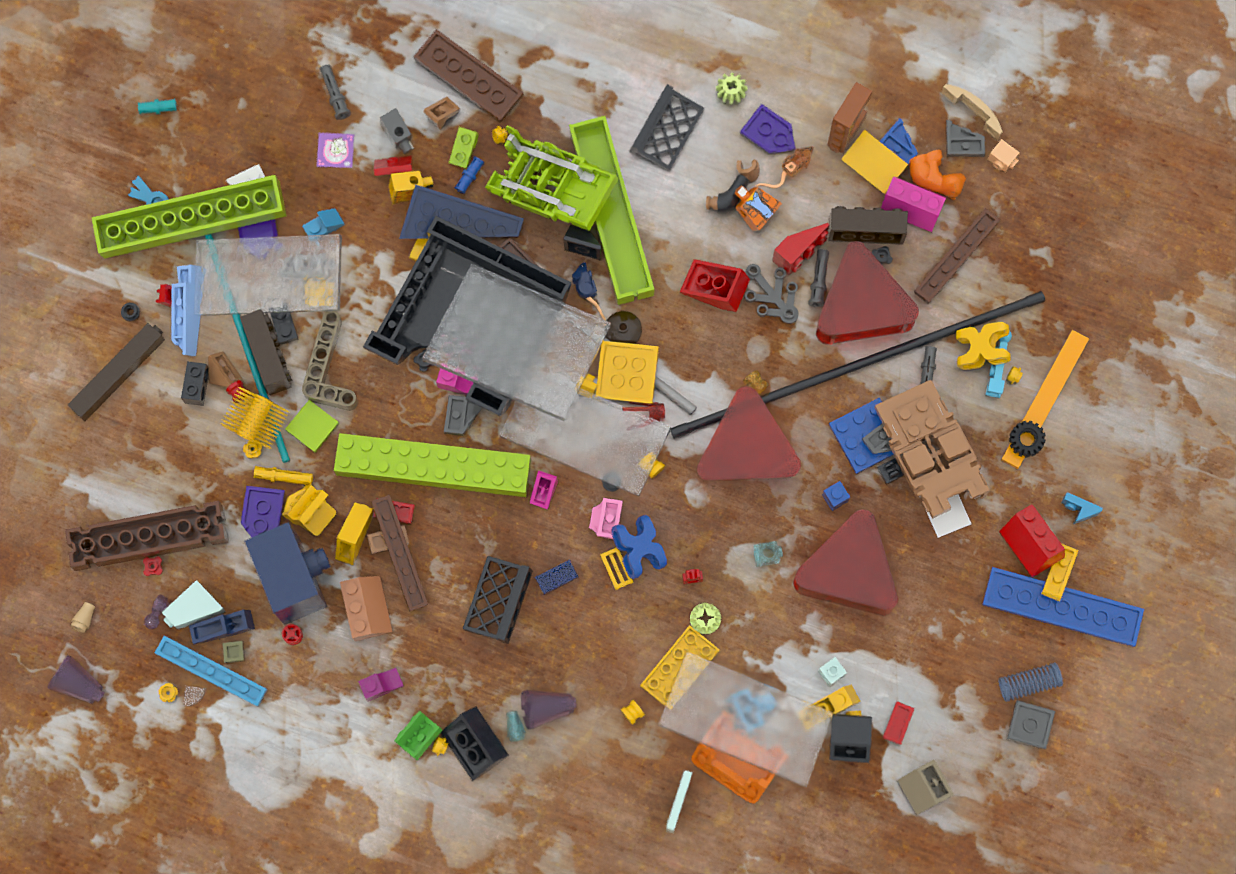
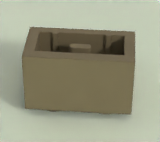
M935 760L897 780L916 815L954 795Z

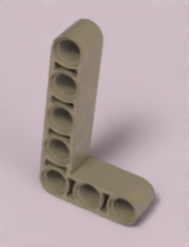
M329 309L324 312L302 391L307 400L351 411L358 405L355 393L349 389L325 384L342 325L339 313L334 309ZM330 317H337L334 323L328 322ZM326 334L332 335V338L328 341L323 340ZM326 352L325 358H317L319 353ZM315 370L322 371L320 376H312ZM310 388H316V392L314 394H307V391ZM333 392L335 396L332 399H326V394ZM346 397H353L351 403H344Z

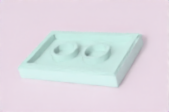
M685 770L666 827L668 832H674L692 772Z

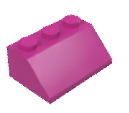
M893 176L881 208L887 211H892V209L908 211L907 223L932 232L947 197Z

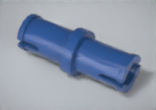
M474 157L468 168L462 172L463 176L454 188L458 192L465 194L471 182L476 180V175L484 165V162Z

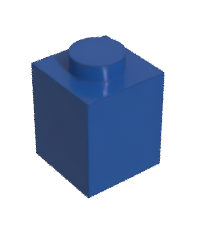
M841 481L825 489L822 494L832 511L844 505L850 499Z

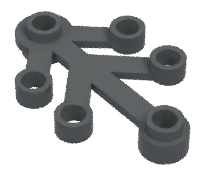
M757 264L748 265L746 268L747 276L750 280H756L767 295L756 294L755 291L748 290L745 293V300L749 303L754 301L774 303L779 309H771L764 304L757 307L758 316L780 317L784 323H794L799 315L797 308L794 307L795 293L798 289L795 282L787 284L786 291L788 297L785 304L781 299L783 279L786 275L785 269L779 267L775 270V289H773L761 275V269ZM755 268L757 272L753 274L750 272V269ZM781 271L783 276H778L776 273ZM792 285L795 287V290L791 291L788 287ZM748 294H753V295H754V298H753V299H749V298L747 297V295H748ZM764 308L766 312L760 313L759 309ZM791 311L793 315L787 316L786 312Z

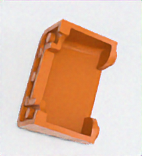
M722 711L697 746L691 760L699 769L747 802L756 803L788 755L779 747H771L766 751L745 735L742 736L735 729L737 726L735 717Z

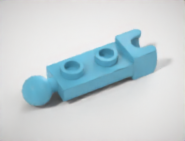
M1010 330L1008 336L999 339V345L995 347L996 349L1003 348L1007 350V342L1012 338ZM1004 363L991 365L989 376H992V378L987 383L985 395L1000 398L1001 394H1003L1005 381L1001 379Z

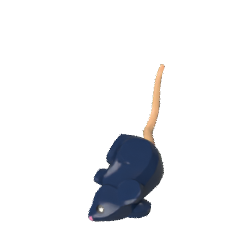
M583 262L572 274V282L576 284L578 296L591 302L607 325L601 308L592 299L597 296V289L594 280H592L591 270L587 272L586 262Z

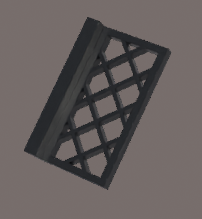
M667 84L629 151L634 154L638 153L670 171L704 107L673 90V87ZM672 97L680 99L682 106L672 108L670 101ZM694 107L699 111L696 116L688 117L686 108ZM683 109L685 118L676 120L674 111ZM670 112L673 121L663 123L662 115ZM686 121L689 129L686 132L680 133L677 123ZM674 124L677 134L667 136L665 126ZM662 128L664 137L655 139L654 129ZM678 137L679 147L671 148L669 139ZM665 140L668 149L658 151L656 142ZM653 143L656 153L648 154L643 151L645 145ZM669 152L671 157L669 165L661 161L660 154Z
M487 556L463 630L509 644L533 570L525 565L521 566ZM491 562L499 565L501 570L491 575L489 567ZM511 568L518 569L516 577L509 580L505 572ZM503 573L507 582L497 586L493 578ZM491 580L495 588L485 593L482 588L483 584ZM509 585L511 593L503 598L499 590ZM497 591L501 600L491 605L487 596ZM485 598L488 607L478 611L476 607L477 602ZM503 603L505 607L504 613L496 616L493 608ZM491 610L494 619L484 623L481 614ZM478 616L482 625L477 628L469 627L471 620ZM497 622L499 626L497 634L489 633L486 626Z

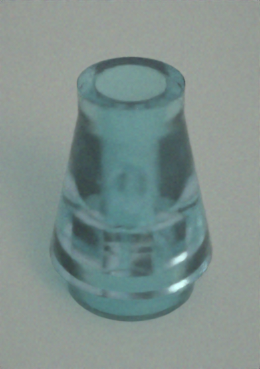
M518 711L506 713L507 737L512 742L523 740L526 731L519 718Z

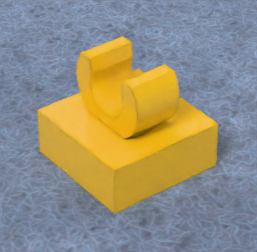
M588 374L586 379L579 377L575 393L592 400L597 388V384L593 382L595 376Z

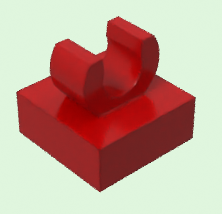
M160 284V289L157 290L159 299H156L155 302L172 308V286Z

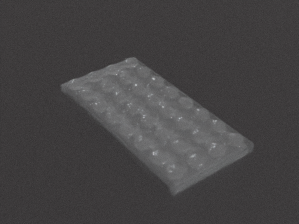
M340 234L197 240L194 315L248 314L262 309L263 313L340 311L342 236Z
M532 368L500 433V437L636 496H640L671 430V426Z
M687 652L658 726L806 787L833 713Z

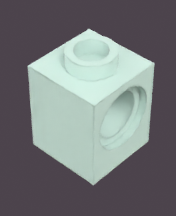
M836 657L818 670V673L829 687L847 674Z

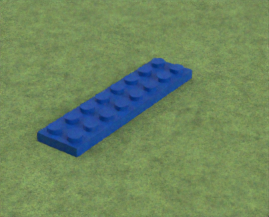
M995 567L991 568L982 603L983 606L1127 646H1136L1144 612L1143 608L1067 587L1064 589L1061 600L1057 601L1041 594L1045 581Z

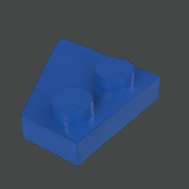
M899 118L880 142L909 166V160L916 157L918 152L911 142L909 133L905 130L902 119Z

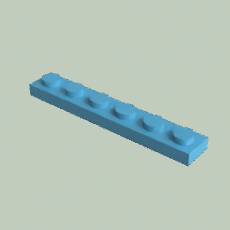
M166 636L162 638L155 651V654L257 707H259L267 692L266 688Z

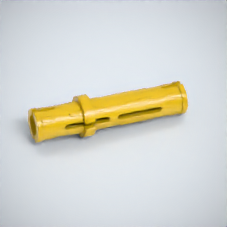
M255 466L254 478L271 480V482L282 481L312 485L313 473L277 469V467L264 468Z

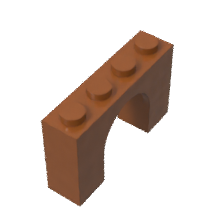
M857 82L832 121L827 145L832 151L837 153L841 152L844 154L867 115V111L864 108L871 99L873 91Z

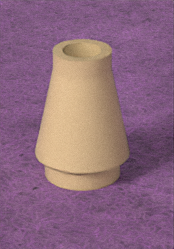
M84 602L81 609L71 620V627L85 633L86 629H89L95 606Z

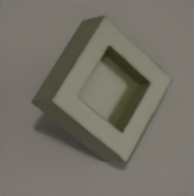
M243 641L223 643L224 663L245 661Z

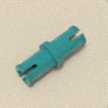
M154 99L152 102H138L139 115L177 111L176 99L162 101Z

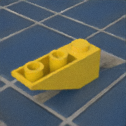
M851 684L836 690L795 714L804 731L831 718L832 714H839L861 701Z

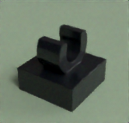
M895 458L877 467L886 485L904 475Z

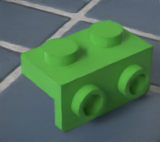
M418 711L411 718L408 725L399 732L394 741L413 758L418 760L442 732V729L421 711Z

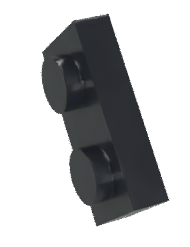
M284 303L269 308L279 344L282 345L298 340L288 304Z

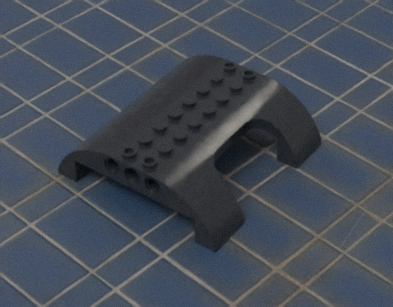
M435 216L427 231L429 239L377 333L371 331L363 348L396 365L402 363L414 351L429 348L468 366L475 371L478 376V382L473 383L465 399L500 417L508 410L518 396L547 344L567 300L571 282Z

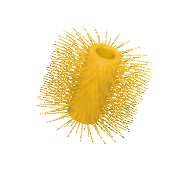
M238 387L247 394L236 391L244 395V397L237 394L234 395L245 402L233 398L240 404L232 402V404L234 403L235 406H238L237 408L229 405L236 411L229 409L230 412H233V415L225 412L232 418L225 416L226 419L228 418V422L221 419L230 425L223 424L222 426L236 432L237 435L249 441L256 442L270 449V446L263 443L271 444L270 441H267V438L268 440H273V442L275 441L267 436L275 437L268 430L276 434L277 432L271 428L279 429L273 426L272 423L279 427L281 425L275 421L283 423L274 416L285 419L279 414L287 415L278 409L286 412L289 411L259 394H254L249 390Z

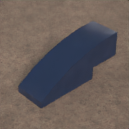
M244 609L189 625L193 644L218 640L255 629L251 610Z

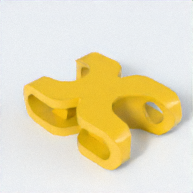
M1004 322L989 323L982 327L981 332H978L973 327L957 330L956 339L960 343L971 344L967 354L957 358V367L963 370L977 369L984 365L985 360H988L992 365L1009 362L1011 354L1003 348H995L996 342L1000 338L1008 336L1009 325Z

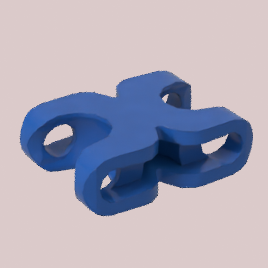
M642 515L636 520L637 536L629 534L626 527L622 524L613 526L611 530L616 547L620 551L627 552L622 562L628 576L632 579L638 578L642 574L641 559L643 557L648 559L655 569H662L667 565V558L662 546L659 543L652 542V539L656 536V530L647 515Z

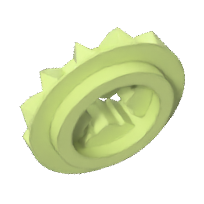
M702 603L696 605L691 611L690 623L697 632L710 634L718 629L721 623V615L713 604ZM704 611H706L707 616L714 617L708 620L707 626H705L703 620L697 619L703 617Z

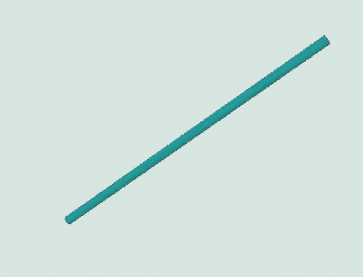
M212 234L204 235L259 395L269 399L244 331ZM271 428L277 432L273 434L275 437L277 436L275 441L282 462H289L290 458L281 432Z

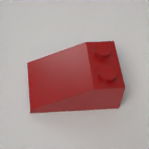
M694 259L680 293L716 308L737 312L750 278L741 268Z

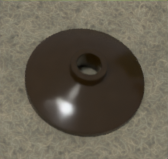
M619 311L612 314L606 320L607 325L605 324L604 333L609 341L636 344L640 339L642 325L638 317L633 313ZM625 325L627 328L626 330H620L619 327Z

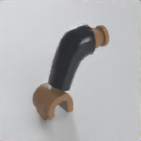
M755 159L751 161L752 166L748 169H743L742 161H737L739 175H737L727 191L719 193L718 196H713V198L707 196L706 209L710 210L713 208V210H718L720 214L732 211L741 200L734 194L741 185L746 189L749 183L758 179L760 171L758 161Z

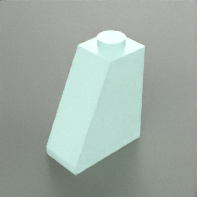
M196 580L162 613L165 616L163 620L171 628L175 626L177 629H181L223 614L225 610Z

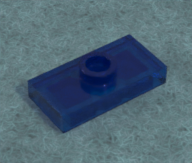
M568 560L536 576L535 579L545 595L577 579L578 575L571 561Z

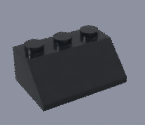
M477 706L461 713L441 732L443 738H446L449 747L472 781L497 766L509 756Z

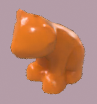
M934 150L909 160L910 175L912 181L917 186L935 193H941L952 200H955L962 192L966 181L964 175L961 173L942 175L939 172L938 166H940L942 159L941 150Z

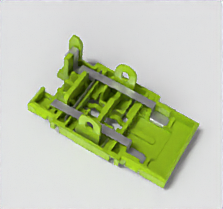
M507 125L506 130L509 136L504 146L508 150V157L513 159L514 162L509 161V171L504 170L506 176L498 174L497 171L493 172L485 186L487 191L500 197L502 195L505 202H511L515 206L548 219L551 217L553 221L559 219L566 223L571 222L575 226L590 231L616 185L618 177L595 165L589 164L585 158L561 150L549 142L543 143L535 140L532 143L529 140L523 139L516 129ZM540 169H541V173H542L541 177L538 176V175H536V176L533 175V174L535 173V171L539 173V171H540ZM531 179H533V180H536V179H537V180H538L537 185H533V184L530 182V180H531ZM547 184L556 187L554 193L545 189Z

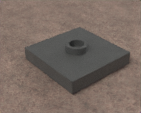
M1017 700L1007 739L1045 750L1055 711Z

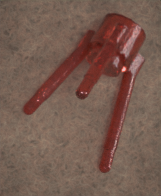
M629 401L630 404L648 407L622 408L623 411H648L649 417H653L651 420L628 427L627 431L652 423H660V419L665 418L664 403L653 402V404Z

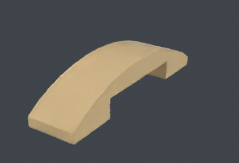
M945 84L941 94L954 105L961 100L986 122L983 129L998 141L1002 134V129L991 109L971 92L954 85Z

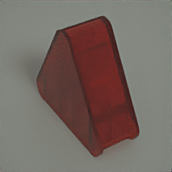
M854 241L846 247L820 314L815 334L821 343L830 345L907 333L914 327L919 309L917 304L863 243Z
M744 386L739 388L734 394L696 467V473L703 481L789 479L800 471L801 462L757 391L752 387Z
M868 510L856 511L797 570L793 581L795 590L804 596L877 615L886 616L890 614L898 602V596L874 515Z

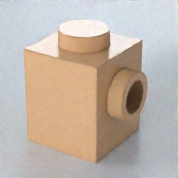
M1001 139L990 153L988 160L993 163L996 169L1003 170L1006 173L1009 168L1013 169L1019 162L1017 157L1020 152Z

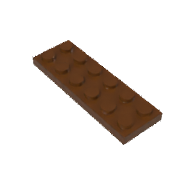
M437 29L413 56L414 60L499 122L503 121L524 95L520 89Z

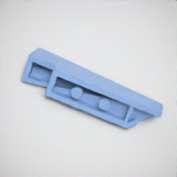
M195 265L178 266V283L172 284L171 341L183 350V355L196 356L206 272L204 267Z

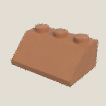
M380 576L358 577L340 582L351 635L355 642L393 633Z

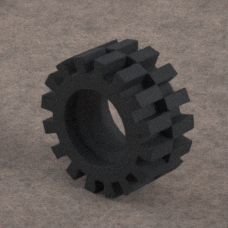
M1023 421L1013 428L1010 433L1009 442L1015 454L1019 453L1018 456L1022 457L1024 455L1025 458H1028L1029 456H1035L1041 451L1046 441L1044 438L1046 435L1042 432L1043 428L1038 427V423L1033 424V421ZM1022 433H1031L1034 436V444L1031 446L1023 445L1020 441Z

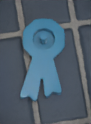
M137 176L136 180L132 181L139 190L131 187L130 197L146 201V205L169 200L168 196L160 191L152 192L140 176Z

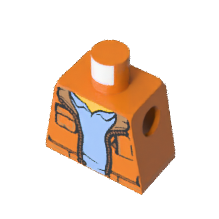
M741 185L734 193L741 199L736 206V210L752 231L760 230L782 204L759 187L751 188L748 191Z

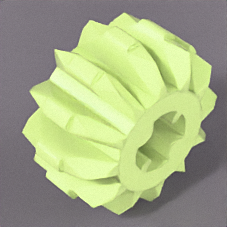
M731 72L730 77L724 74L723 79H718L719 85L716 86L718 98L723 97V103L730 100L729 103L732 105L733 100L739 103L740 98H745V92L747 91V86H745L746 80H740V74L734 77L733 72Z

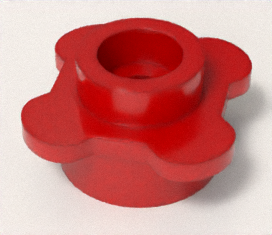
M156 556L151 559L146 557L143 559V564H145L143 573L145 576L162 574L161 557Z

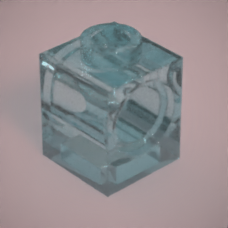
M777 541L753 546L756 567L777 564L780 562V558L783 557L782 548L777 545ZM769 549L774 553V556L766 558L763 555V551Z

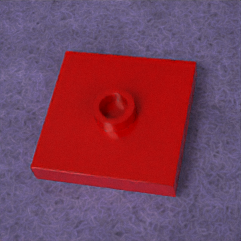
M412 155L377 159L374 161V175L376 176L412 171Z

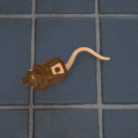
M813 146L797 148L793 155H789L784 159L782 163L783 172L779 184L760 183L756 187L778 188L784 184L786 175L795 177L804 167H808Z

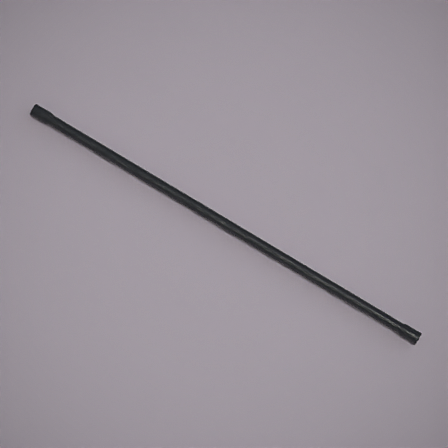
M1039 291L1018 301L694 421L670 428L673 439L681 437L699 428L956 334L957 330L975 327L1023 308L1045 302L1044 294L1042 291Z

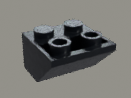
M832 714L830 760L869 763L872 717Z

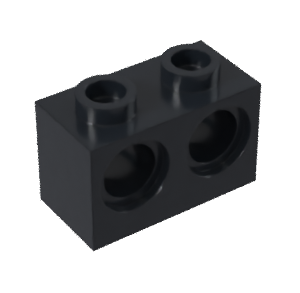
M187 361L181 399L185 404L204 406L209 378V367L207 364Z

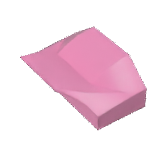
M603 498V501L598 506L593 507L589 528L596 532L598 537L613 539L611 530L613 526L618 525L620 522L623 501Z

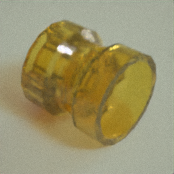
M758 370L750 373L742 381L745 386L751 388V393L754 397L762 393L769 386L766 380H762Z

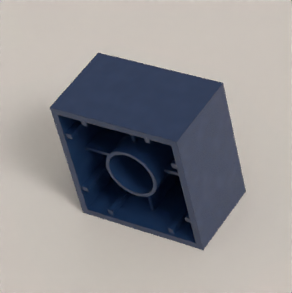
M289 522L245 540L272 611L284 625L328 607L316 579V576L323 574L324 569L326 570L331 567L323 547L316 549V551L313 548L305 551L298 534Z

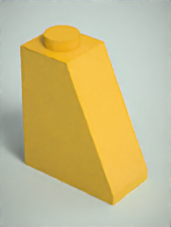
M354 503L337 537L335 559L354 565L372 520V508L364 504Z

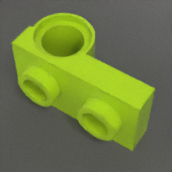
M459 127L449 160L450 164L468 168L473 149L478 141V132Z

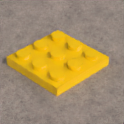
M602 341L595 398L653 404L659 347Z

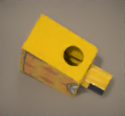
M420 171L391 174L388 188L392 204L411 200L415 185L433 188L432 177L422 178Z

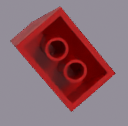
M1032 504L1016 513L999 531L1031 577L1036 576L1065 558V548Z

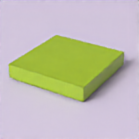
M308 400L285 430L316 453L339 425V422Z

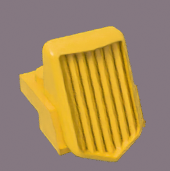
M305 485L303 489L287 497L284 512L281 515L295 525H300L312 535L318 536L336 515V511L326 502L325 498L328 496L326 492L316 490L312 485Z

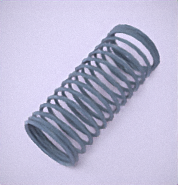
M1055 662L1050 663L1049 666L1046 664L1045 667L1041 666V668L1029 669L1028 672L1025 670L1024 673L1020 672V674L1008 675L1007 678L1005 676L999 678L1000 690L1006 702L1010 701V697L1014 700V695L1018 699L1019 696L1022 698L1023 694L1026 697L1027 692L1029 695H1031V691L1035 694V689L1039 693L1040 690L1043 692L1044 688L1047 691L1048 686L1051 690L1052 685L1054 688L1063 686L1062 675Z

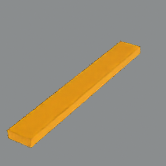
M1074 330L1071 331L1023 421H1033V424L1038 423V427H1042L1089 338ZM1029 432L1022 433L1020 441L1025 446H1031L1034 436ZM1009 444L1001 461L1019 469L1025 456L1020 457L1018 456L1019 453L1015 454L1013 452L1014 449Z

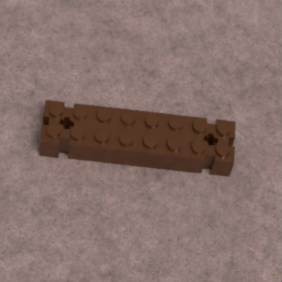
M219 501L204 503L203 509L193 505L88 525L89 530L86 531L81 527L65 529L67 545L73 549L72 552H68L70 567L74 571L90 569L91 563L101 567L146 557L205 547V542L208 541L212 545L228 543L226 527L223 523H220V521L225 520L223 505ZM204 522H207L208 525L203 529L201 526H204ZM89 544H92L93 546L90 550H87L86 548L89 547Z

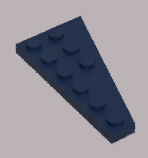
M415 185L399 239L428 238L427 231L435 216L478 237H518L524 218Z

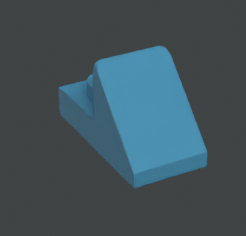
M336 209L318 211V217L304 224L303 229L311 242L314 243L345 224Z
M1068 492L1064 495L1061 502L1069 510H1078L1073 524L1095 517L1103 509Z

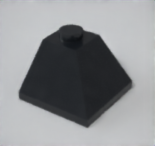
M570 224L564 236V250L601 261V245L593 234L588 230Z

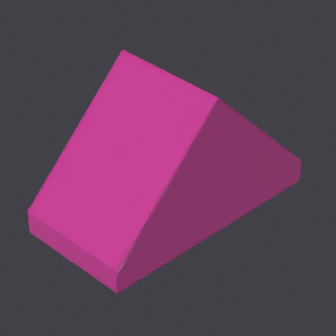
M538 471L530 504L545 509L549 508L558 483L556 476Z

